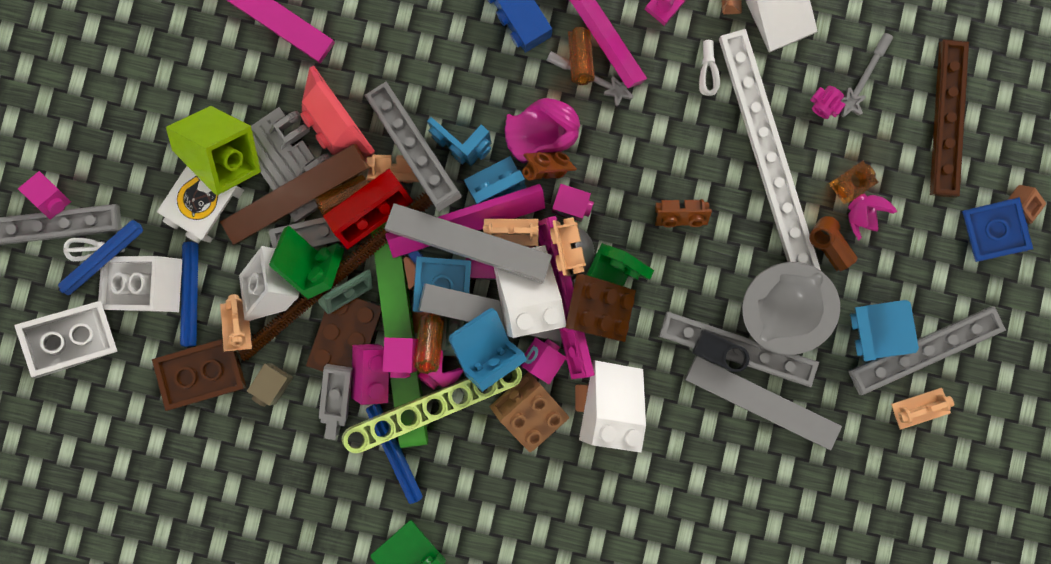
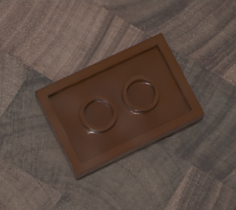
M577 274L565 328L625 342L636 290L588 275Z
M355 298L330 314L324 312L306 366L320 371L324 370L326 364L352 368V345L372 344L382 315L381 306Z
M223 339L152 359L165 411L247 388L237 350L224 352Z

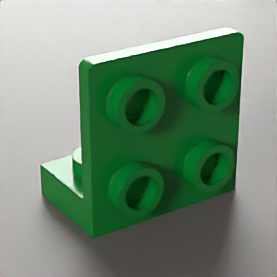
M287 226L282 231L269 265L309 299L332 288L345 249L336 243L328 248L323 247L317 251L294 229Z
M601 243L587 275L624 286L628 277L638 280L641 276L650 280L654 270L626 251Z
M412 520L403 525L370 556L376 564H445L446 559Z

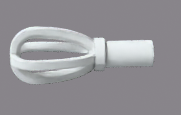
M713 40L703 41V66L700 72L699 90L703 95L712 96L717 93L720 87V76L715 64ZM708 66H710L713 77L712 90H708L706 87V70Z
M71 238L65 242L63 252L66 258L71 261H83L92 254L73 257L69 252L96 251L104 242H97L87 238ZM73 242L94 245L92 247L69 248V245Z

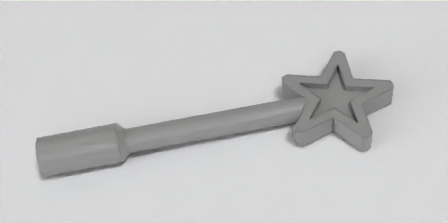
M888 33L883 34L874 50V56L855 90L853 91L850 87L846 90L845 97L841 101L846 104L842 109V117H845L850 112L858 116L863 113L859 103L866 96H859L878 60L884 56L893 39L892 35Z
M552 51L547 58L548 62L564 70L569 69L607 88L608 90L604 92V95L614 97L616 107L622 98H633L624 82L620 83L615 77L612 76L610 83L572 64L570 60Z

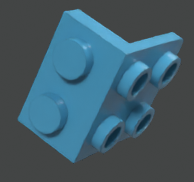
M432 117L427 120L430 127L428 131L432 134L433 140L441 147L447 145L448 149L452 152L451 155L462 165L466 162L472 166L478 158L484 159L491 150L490 132L482 125L462 144Z
M908 300L854 307L855 313H850L852 329H858L859 340H855L857 356H862L864 361L912 354L919 350L912 307Z
M489 308L449 336V342L465 376L482 392L527 361L524 352L509 341L500 317L493 308Z

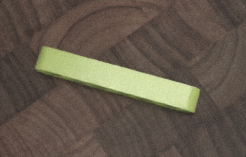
M518 366L512 371V379L509 382H505L501 378L488 387L484 393H481L477 386L468 378L460 380L448 387L441 388L349 427L342 435V444L351 453L366 451L516 386L522 379V371ZM460 388L464 392V399L456 404L452 399V393L455 389ZM431 399H436L439 403V410L435 414H430L427 411V403ZM405 410H411L414 413V420L409 425H404L401 422V414ZM379 421H386L388 423L389 429L384 436H377L374 428ZM353 432H360L362 434L363 441L358 447H351L348 444V437Z

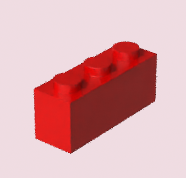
M387 169L323 215L334 235L348 250L388 220L394 203L406 207L413 200L392 171Z

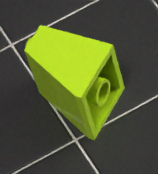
M212 106L166 126L172 151L216 195L261 172L251 126Z

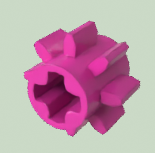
M827 86L825 90L820 87L810 99L811 102L815 103L812 107L813 112L824 119H828L831 115L836 118L846 105L841 102L844 94L833 86Z

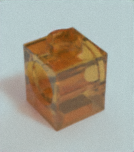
M861 161L829 182V184L843 204H846L876 185L878 180L875 178L876 173L873 168L865 164L864 161ZM852 175L859 179V187L853 185L851 181Z

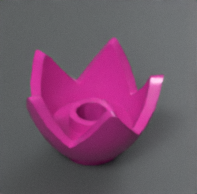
M861 194L848 206L850 210L848 214L849 223L858 240L862 238L859 226L872 231H878L877 210L892 214L897 212L892 203L877 195L867 196L866 194Z
M427 342L418 361V369L421 372L417 377L432 390H435L437 386L445 388L454 384L463 373V369L458 368L442 373L443 351H437L426 357L430 344Z

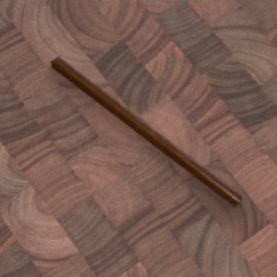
M422 192L423 196L419 195L420 198L416 197L418 201L414 199L415 203L412 201L413 205L409 203L410 207H406L425 212V208L428 209V207L433 205V202L427 193L424 194ZM381 228L382 231L378 229L379 233L375 232L377 235L373 234L374 238L370 236L371 240L368 238L369 242L365 240L367 244L363 243L364 246L360 245L362 248L357 247L359 250L355 249L356 253L352 251L354 255L350 253L351 257L347 256L349 259L345 258L346 261L342 260L344 263L340 262L341 266L339 265L332 289L341 280H344L346 275L349 276L351 271L353 272L354 269L356 270V267L361 266L364 261L369 259V256L371 257L372 254L374 255V252L376 253L379 248H382L384 243L387 244L385 234L389 232ZM331 289L309 299L302 295L303 297L299 296L300 299L294 301L295 303H292L293 305L288 310L283 311V314L279 313L280 316L277 315L278 318L274 317L275 320L272 319V322H269L270 324L267 323V326H264L265 328H262V331L259 330L260 332H257V335L254 334L255 337L252 336V349L237 350L241 359L244 361L245 359L249 360V358L254 356V353L256 354L259 349L261 350L264 345L266 346L269 341L281 333V330L283 331L286 329V326L291 325V322L293 323L296 318H299L301 314L306 312V309L311 308V305L313 306L316 301L318 302Z

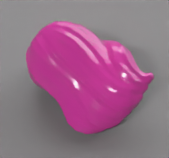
M550 98L539 99L521 114L516 116L507 115L505 125L507 147L512 155L522 163L528 162L523 156L524 153L562 152L569 149L576 142L579 135L580 120L570 105Z

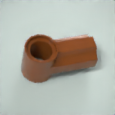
M830 216L819 219L809 235L811 244L823 251L836 271L839 270L841 272L849 268L857 261L858 257L840 233L839 222ZM821 230L826 231L829 235L823 234Z

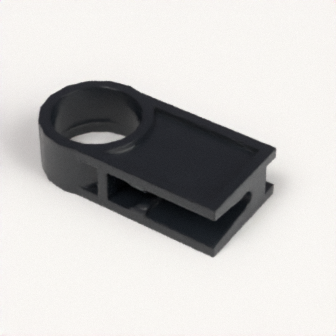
M706 330L701 331L692 351V354L732 372H740L746 369L750 360L749 353L745 348ZM733 348L739 349L744 357L743 364L735 369L730 368L725 359L727 352Z

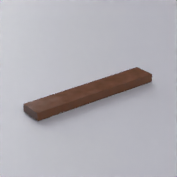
M943 39L939 42L930 195L955 198L960 196L969 42Z
M353 144L220 221L232 244H238L369 169V166L357 144Z

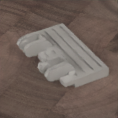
M280 107L251 126L261 169L260 173L273 191L330 158L328 153L315 158L303 140L295 146L292 145L310 132V128L303 124L288 135H285L283 131L297 122L301 115L298 111H294L285 116ZM337 188L330 190L290 213V216L295 223H299L331 201L330 199L336 196L339 191Z

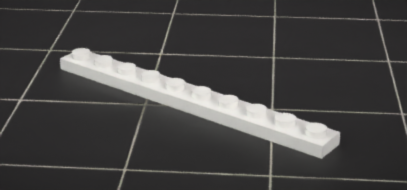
M743 29L722 35L719 38L721 49L787 262L805 263L821 271L814 247L809 239V230L747 31Z

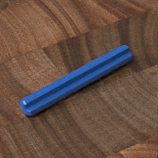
M135 220L128 222L58 284L60 292L66 295L74 293L143 232L142 225Z
M183 242L180 345L183 347H193L197 343L199 245L196 242Z
M380 404L371 405L366 409L369 418L384 413ZM379 421L375 425L374 429L377 436H384L388 432L389 426L386 421ZM396 438L382 443V447L408 503L413 504L420 501L422 493Z

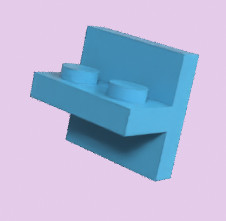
M511 156L464 179L475 204L527 188L525 178L521 171L517 170Z
M416 257L412 311L422 312L418 311L424 283L469 293L471 261Z

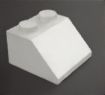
M261 246L239 275L244 320L246 321L286 311L298 299L299 291L269 265L276 248Z

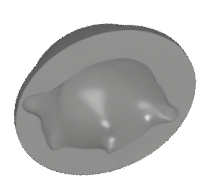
M785 262L765 269L753 279L744 295L742 314L748 332L761 346L775 353L787 355L801 354L820 346L833 333L840 316V299L836 287L822 271L801 262Z

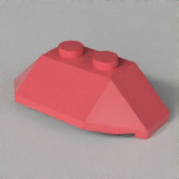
M314 65L310 67L302 100V113H300L302 120L307 127L312 126L317 133L316 139L323 149L327 148L332 155H336L349 146L357 144L367 162V157H372L375 154V150Z

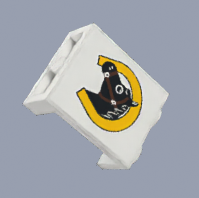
M186 166L157 210V213L164 216L163 222L172 228L178 229L180 226L187 231L185 236L197 243H200L201 240L211 243L213 238L207 234L232 196L239 199L244 189L236 185L216 195Z

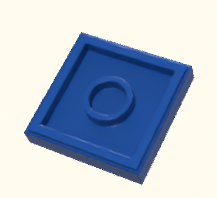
M1020 197L962 211L975 262L1033 249Z

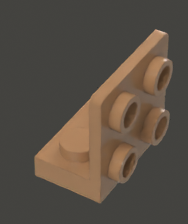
M527 372L522 377L519 384L508 389L489 406L498 420L529 452L535 450L569 419L567 413L530 372Z

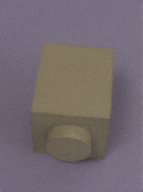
M265 363L247 392L252 394V400L261 406L275 405L292 381L293 376L272 363Z

